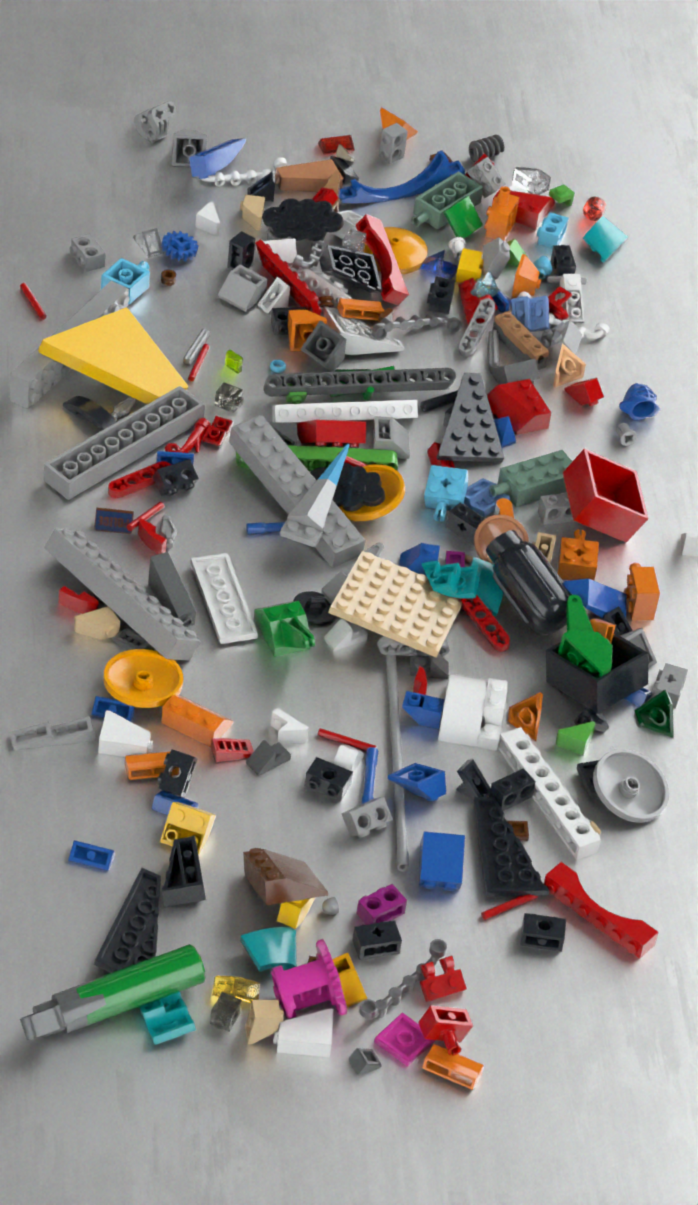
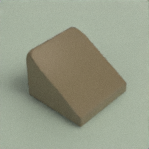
M339 144L336 157L354 162L355 159Z

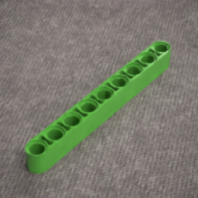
M287 445L308 471L319 467L328 468L343 449L338 447ZM348 449L346 456L364 464L386 465L398 470L397 453L393 450ZM236 452V464L241 468H250Z

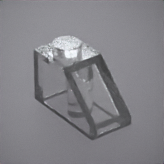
M515 167L512 181L530 194L536 195L548 191L551 176L542 170L525 167Z

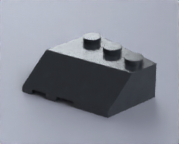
M330 245L326 246L319 259L322 272L370 293H381L383 291L373 254Z

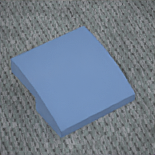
M525 296L511 299L512 315L529 332L549 329V298L547 296L531 299Z
M482 478L467 487L464 504L479 515L486 517L494 512L498 499L505 498L510 500V496L504 493L493 497L489 489L491 485L496 484Z

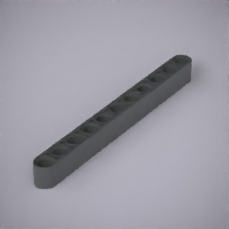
M451 368L272 374L267 377L263 390L266 395L271 397L288 396L290 392H307V395L366 393L367 388L370 386L374 388L373 393L447 390L452 387L456 379V373Z

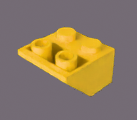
M172 802L160 842L173 846L174 839L195 836L199 855L211 833L216 815L180 802Z

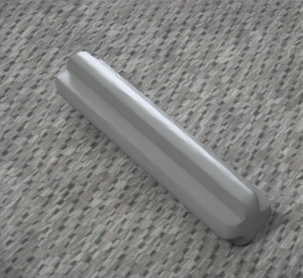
M204 328L200 331L183 357L184 364L191 365L203 344L210 337L209 330Z
M493 329L488 334L489 365L491 368L499 367V333Z

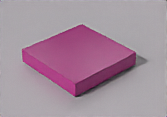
M403 1012L374 1039V1043L407 1067L435 1042V1040L424 1039L419 1024Z

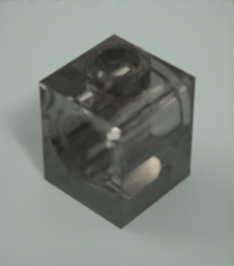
M223 382L216 391L214 406L234 413L244 402V397H242L243 389Z
M222 992L211 1010L210 1024L218 1029L230 1032L241 1014L242 1000Z

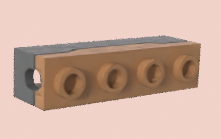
M509 311L496 315L493 329L497 330L499 339L521 362L535 359L538 370L546 368L549 351Z

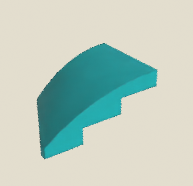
M604 216L583 236L584 241L593 252H597L602 256L600 260L603 263L628 238L625 233Z
M473 557L470 566L479 565L481 568L477 595L485 606L492 610V615L497 616L503 592L493 579L494 564Z
M438 560L422 563L433 591L455 598H476L481 574L479 565L461 568L459 563L440 565Z
M267 928L241 935L240 941L259 972L280 965L284 971L297 967L296 930L294 928Z
M180 992L139 1007L155 1045L196 1030L194 1021L189 1015Z

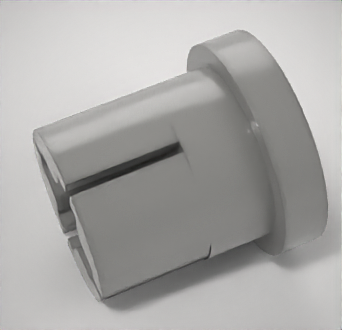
M621 423L617 426L616 432L620 437L619 440L622 445L630 446L636 442L637 434L627 423Z

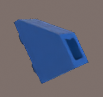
M406 691L402 708L419 725L439 729L445 699Z

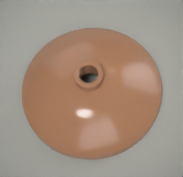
M493 515L483 520L477 527L474 535V547L479 558L489 562L486 553L487 546L497 536L510 530L516 531L522 541L529 542L528 534L523 525L507 515Z

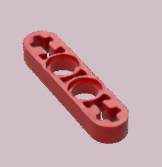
M165 461L157 462L113 480L108 484V495L112 498H121L155 484L153 475L157 469L170 466V464ZM144 475H150V476H152V477H151V478H144L143 476H144ZM133 481L136 482V484L131 485L128 484V482Z
M476 594V598H461L463 609L493 648L499 652L509 649L510 638L478 595ZM468 599H469L470 601H473L474 606H475L474 608H473V605H472L470 602H467ZM477 612H484L486 614L483 618L475 616ZM493 625L496 629L489 632L486 630V627ZM497 635L502 642L505 641L504 644H502L501 642L498 643V638L496 637Z

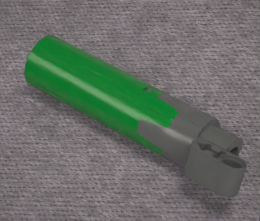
M188 944L53 994L51 996L52 1000L33 1006V1014L20 1018L26 1039L31 1040L40 1036L46 1038L62 1031L65 1034H69L200 985L206 979L205 968L196 948Z

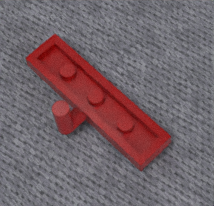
M473 277L458 284L468 325L481 300L486 298L493 300L489 294L480 297L476 281ZM483 318L476 319V322L482 324L485 322V320Z

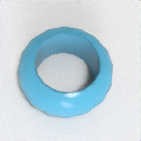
M273 360L270 363V369L275 373H282L286 369V364L282 360Z

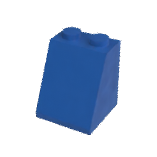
M423 832L420 842L419 885H423L426 889L444 887L447 891H456L461 888L465 835Z

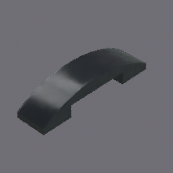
M75 396L63 403V407L74 415L80 413L100 428V432L117 422L106 409L89 398Z

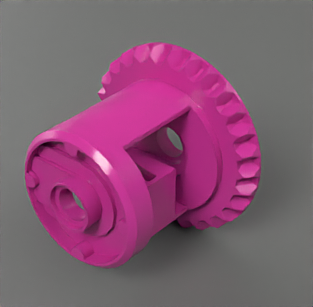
M324 939L318 940L316 943V961L285 971L281 965L271 970L274 983L273 991L286 1019L296 1018L295 1011L330 1000L332 1006H335L338 1014H347L340 978Z

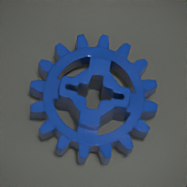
M173 231L172 234L167 232V235L163 236L161 243L162 251L166 252V256L171 255V259L176 258L178 261L181 259L187 261V258L192 260L193 257H196L199 246L197 241H193V236L188 237V233L183 234L181 231L179 233Z

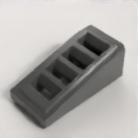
M125 628L112 638L116 644L126 651L132 649L156 651L142 636L128 628Z

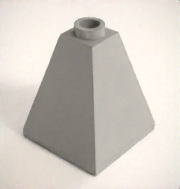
M181 130L174 133L172 166L191 167L189 157L206 150L207 135L192 130Z

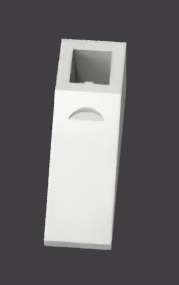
M563 274L560 286L572 294L563 304V308L569 316L566 320L584 322L580 274ZM560 293L561 299L564 298L565 294Z

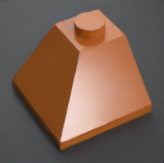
M381 107L380 115L383 129L398 123L408 131L406 140L417 134L418 131L407 122Z
M524 254L521 256L515 274L511 299L517 298L521 292H527L533 296L536 289H540V272Z
M289 310L288 335L290 352L302 351L300 349L321 320L327 324V319L308 310Z

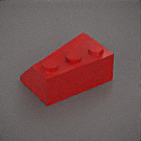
M498 191L494 197H497L500 191ZM510 191L509 193L519 197L515 222L535 230L556 203L549 196Z
M530 379L497 385L487 394L493 417L503 418L509 416L515 435L549 429L551 411Z
M317 419L297 423V436L301 444H315V446L332 444V447H343V444H349V448H359V444H366V422Z

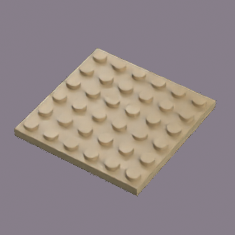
M362 551L328 613L437 658L462 607L461 598L450 597L433 591L425 575L415 573L406 567L398 566L389 560H384L374 556L372 553Z

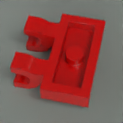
M453 956L439 960L444 974L435 976L433 961L420 966L425 980L419 983L426 1002L467 989L461 969L454 970Z

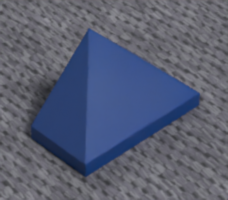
M490 283L488 294L491 295L498 310L501 313L510 312L512 307L511 299L494 283Z
M509 416L495 419L494 423L501 448L515 444L516 438Z

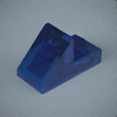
M445 250L427 257L420 269L452 279L457 273L458 265L445 261Z

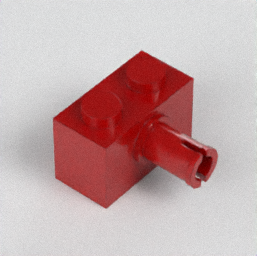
M433 1005L429 1006L418 1022L424 1039L444 1041L448 1054H452V1056L461 1052L459 1043L463 1041L473 1027L467 1009Z

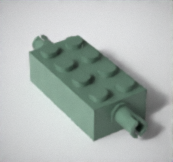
M458 171L415 198L413 214L416 216L412 217V224L418 227L420 224L427 222L436 229L443 227L448 223L443 211L466 196H469L474 207L480 204L483 186Z
M559 450L500 468L498 484L490 486V493L493 497L505 493L510 496V501L513 505L519 507L538 501L541 496L567 492L563 471L570 465L572 460L563 450Z

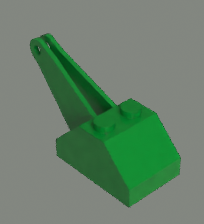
M570 595L566 605L567 632L562 636L558 655L592 676L599 678L611 671L612 644L599 632H594L581 598L578 595Z
M291 601L254 610V619L274 657L310 650L311 647L315 646V638L309 632L306 613L299 601Z

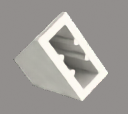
M106 710L99 738L98 753L119 757L152 753L153 741H150L151 732Z
M326 1009L280 1022L279 1031L274 1033L273 1044H277V1053L330 1057L333 1009Z

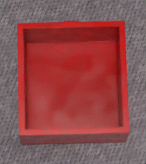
M585 448L563 471L573 521L627 543L649 519L637 471Z

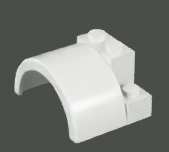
M449 674L438 740L497 751L508 681L492 678L485 680Z

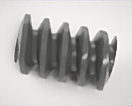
M496 134L472 141L469 144L471 160L476 162L483 154L493 157L494 155H499L500 152H504L503 139Z

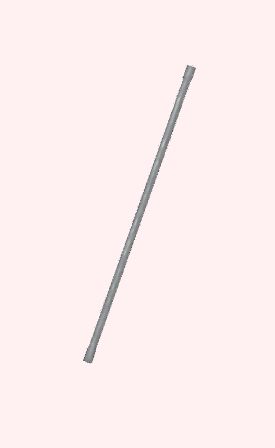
M386 655L392 768L394 773L403 769L396 655ZM393 782L397 869L399 871H407L409 869V853L407 851L404 788Z

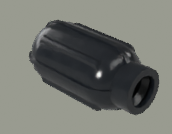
M514 530L504 532L491 541L486 548V553L494 563L493 579L524 623L534 633L541 636L555 633L566 626V605L568 597L572 594L565 587L563 581L543 553L534 544L522 541Z

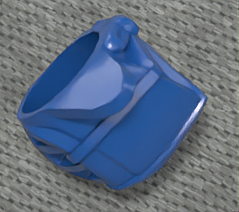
M635 383L628 388L623 401L619 404V408L629 414L632 420L636 421L646 419V417H654L661 409L656 404L657 395L654 394L650 387Z

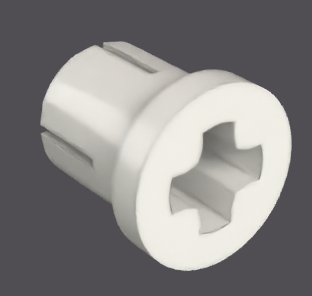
M461 237L453 238L449 242V248L456 260H460L462 249L466 246L465 240Z

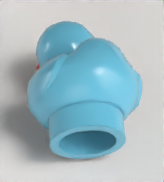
M541 256L533 263L540 272L539 279L544 280L553 271L547 256Z

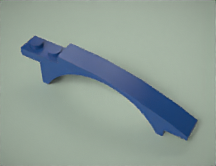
M441 150L437 152L431 163L420 174L403 184L389 188H372L354 179L351 180V186L340 189L339 199L342 203L356 204L408 198L426 192L458 171L465 175V169L459 160L449 163L448 158Z

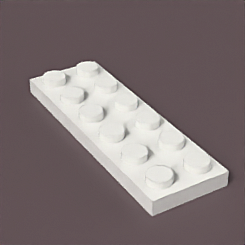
M228 553L191 558L190 564L219 643L257 639L258 632Z

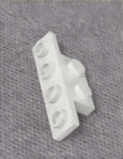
M301 267L297 270L300 280H304L309 289L315 291L319 297L332 296L334 298L332 303H334L335 308H337L340 298L351 299L347 295L349 290L344 287L342 282L333 280L331 275L324 272L317 273L311 269Z

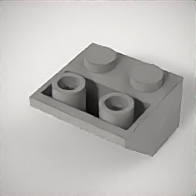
M239 264L229 272L218 293V297L246 312L261 300L266 293L267 278Z
M569 320L558 324L555 328L545 330L542 333L540 343L549 351L548 359L558 361L562 344L576 355L582 333Z
M374 416L372 431L373 449L393 450L397 453V458L409 459V432L393 417Z

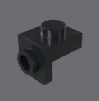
M585 708L574 720L575 725L594 721V730L605 732L609 728L606 717L602 712L597 714V712Z

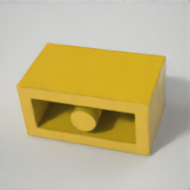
M462 249L456 282L462 283L472 277L475 281L481 278L484 259H482L483 252Z

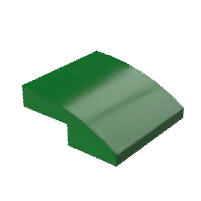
M469 196L462 198L454 203L453 206L443 211L456 237L464 239L483 226Z

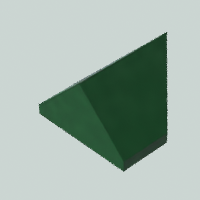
M665 689L634 711L640 726L674 738L673 704L668 691Z

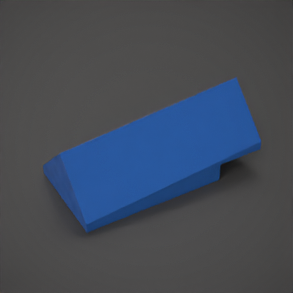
M591 579L563 582L572 595H578L581 598L585 608L604 619L605 614L618 606L626 618V593Z

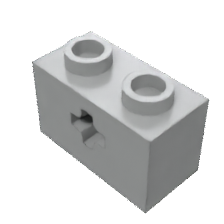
M665 663L664 669H659L656 679L659 683H654L652 694L656 696L666 689L673 708L676 709L688 669Z

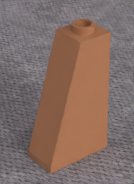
M332 159L277 167L275 184L279 187L280 191L318 192L322 187L326 186L329 176L333 175L335 170L338 169ZM339 172V175H340V189H342V186H343V177L341 176V174H340V172Z

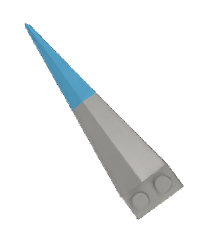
M349 444L342 449L291 511L281 528L280 536L314 548L316 547L323 533Z

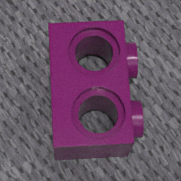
M390 884L358 900L356 914L366 925L383 921L388 922L405 914L407 899L393 884Z

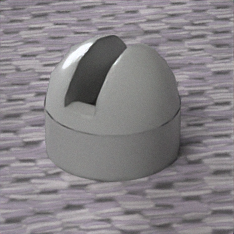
M335 897L328 898L323 902L322 909L324 913L328 915L339 913V906Z

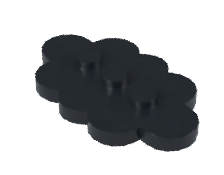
M289 198L281 202L279 207L268 208L262 214L264 224L272 227L273 233L277 238L291 237L296 241H301L305 238L310 241H319L326 236L327 232L339 231L344 225L342 215L333 212L331 203L327 201L315 203L312 199H304L299 202L297 199Z
M344 462L333 496V501L338 507L342 506L345 511L349 512L357 511L364 505L374 507L384 502L386 495L381 487L382 481L379 474L376 472H366L365 468L361 466L351 467L350 464ZM319 467L310 473L317 481L327 468Z

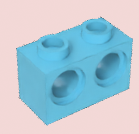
M550 212L548 217L543 219L542 227L538 228V244L553 248V245H559L567 231L569 218Z

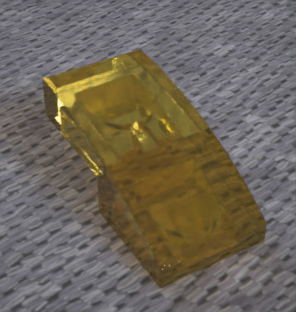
M215 976L212 995L230 1002L238 998L252 1003V1000H259L261 983L234 976Z

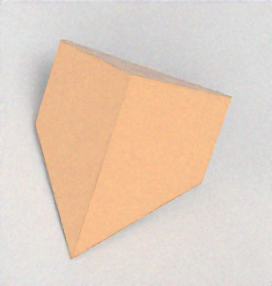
M564 344L561 346L557 363L554 387L575 381L584 376L586 364Z

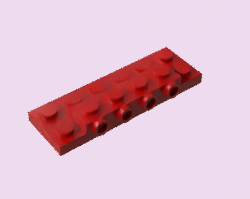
M261 239L255 242L261 265L274 279L278 277L290 286L289 295L300 307L306 306L308 311L321 316L322 310L317 303L319 299L315 291H311L304 280H300L297 272L292 271L286 261L283 262L277 253H273L268 243L265 244Z

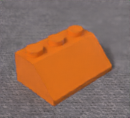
M172 695L162 707V724L211 747V739L222 738L233 725V720L183 696Z

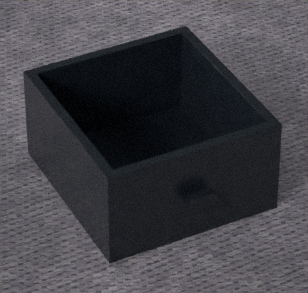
M614 632L611 643V671L596 678L558 655L560 643L546 650V682L598 714L648 685V652Z

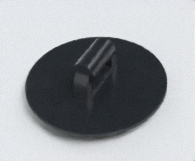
M306 591L296 595L293 600L300 602L306 613L307 621L327 623L336 617L328 613L331 604L322 593Z

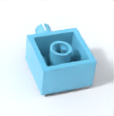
M123 258L119 259L101 275V289L110 281L128 288V305H130L149 288V264L141 261L136 265Z
M431 465L424 500L425 508L436 509L433 516L434 520L439 521V517H441L440 522L445 521L446 511H450L460 502L464 504L469 482L468 470Z

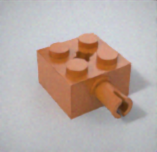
M502 186L500 187L499 195L494 197L492 206H489L486 216H488V219L485 222L484 229H486V237L493 239L499 237L505 241L515 224L519 197L510 195V188Z
M577 529L574 532V538L562 537L557 574L563 580H595L599 542L585 540L586 532L584 530L581 531L580 535V529Z
M632 563L629 566L630 574L627 575V588H624V593L627 594V612L630 613L631 620H654L660 596L654 567H641L639 563Z

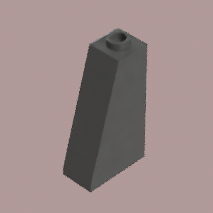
M165 552L151 556L148 585L160 604L168 608L173 617L180 619L184 623L183 626L195 625L196 610L169 553Z

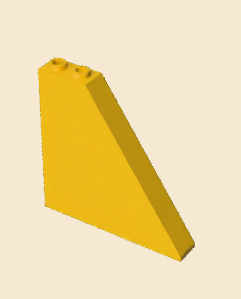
M127 307L45 338L38 349L39 353L145 404L153 402L179 386L185 390L189 387Z

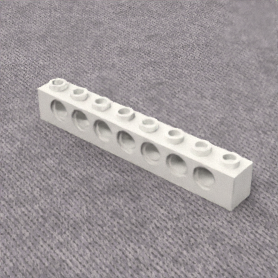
M417 400L272 405V422L296 423L316 419L339 421L374 420V416L393 417L394 419L418 418Z
M521 727L501 733L498 743L499 750L515 772L524 768L536 781L533 799L575 859L579 860L598 853L601 843L599 834L593 830L589 820L584 817L579 806L571 799L568 790L564 789L558 776L554 775L548 762L542 758L539 749L535 748L531 742L529 735L525 734Z

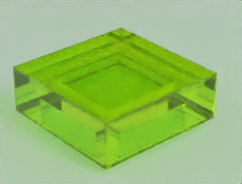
M230 349L226 352L225 366L239 374L242 372L243 357Z

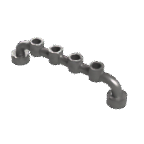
M324 238L312 242L307 262L302 261V256L296 255L292 268L298 270L299 267L310 269L313 266L317 267Z
M427 314L423 319L417 315H413L410 320L397 317L393 322L383 318L380 323L373 326L372 336L377 340H383L387 332L392 331L393 328L406 330L408 327L414 326L419 329L423 325L435 327L438 324H447V328L455 333L461 329L462 322L456 317H435L433 314Z
M435 939L430 943L429 953L431 957L426 963L433 961L435 966L439 959L445 956L447 950L445 941ZM424 963L418 964L416 971L411 976H404L402 983L397 988H391L388 996L383 1000L380 999L376 1002L370 999L363 1000L360 1003V1015L367 1020H372L375 1017H384L389 1005H398L403 993H412L415 983L425 980L420 968Z

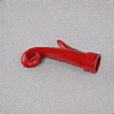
M199 418L182 448L175 443H168L165 446V451L188 453L195 446L196 453H199L202 438L209 425L211 426L210 422L205 418Z

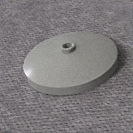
M616 749L606 753L595 766L593 782L597 795L603 804L620 818L637 823L648 822L658 817L666 808L669 800L667 781L658 766L643 754L629 749Z

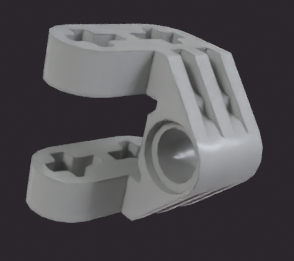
M168 101L136 115L134 124L138 133L151 143L166 137L169 125L168 118L176 114V105Z

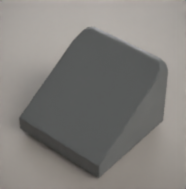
M356 1048L349 1057V1062L357 1075L379 1069L382 1066L373 1049Z

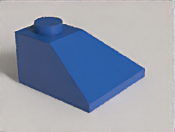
M420 543L401 553L399 566L426 576L422 563L437 561L440 546Z
M414 763L388 775V780L417 796L426 798L428 801L438 800V797L446 794L445 771Z

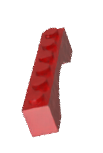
M365 214L356 224V228L360 238L372 251L379 264L382 278V299L399 305L409 293L381 219Z
M560 862L545 875L544 885L549 889V894L578 913L580 917L589 921L598 930L604 932L613 941L626 948L631 954L640 959L655 946L659 933L657 930L643 920L622 917L599 906L583 889L578 874L563 862Z

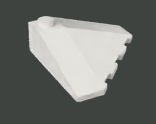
M323 307V314L327 319V325L347 339L345 354L358 355L404 351L405 347L401 341L395 338L391 340L388 336L383 340H377L372 336V329L366 326L364 322L356 318L342 317L338 309Z

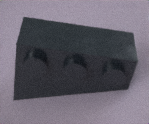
M195 836L174 839L169 859L170 863L165 875L166 880L161 891L164 907L206 900Z

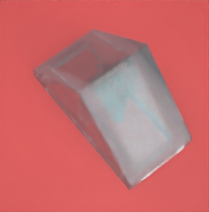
M490 271L476 281L470 292L472 295L480 298L489 294L493 297L499 292Z

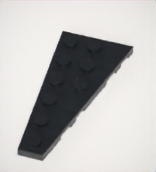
M474 797V810L486 897L548 896L549 889L541 881L539 872L534 869L531 858L519 838H516L513 833L514 829L506 821L505 814L495 797Z
M141 868L93 965L113 973L156 957L160 875Z

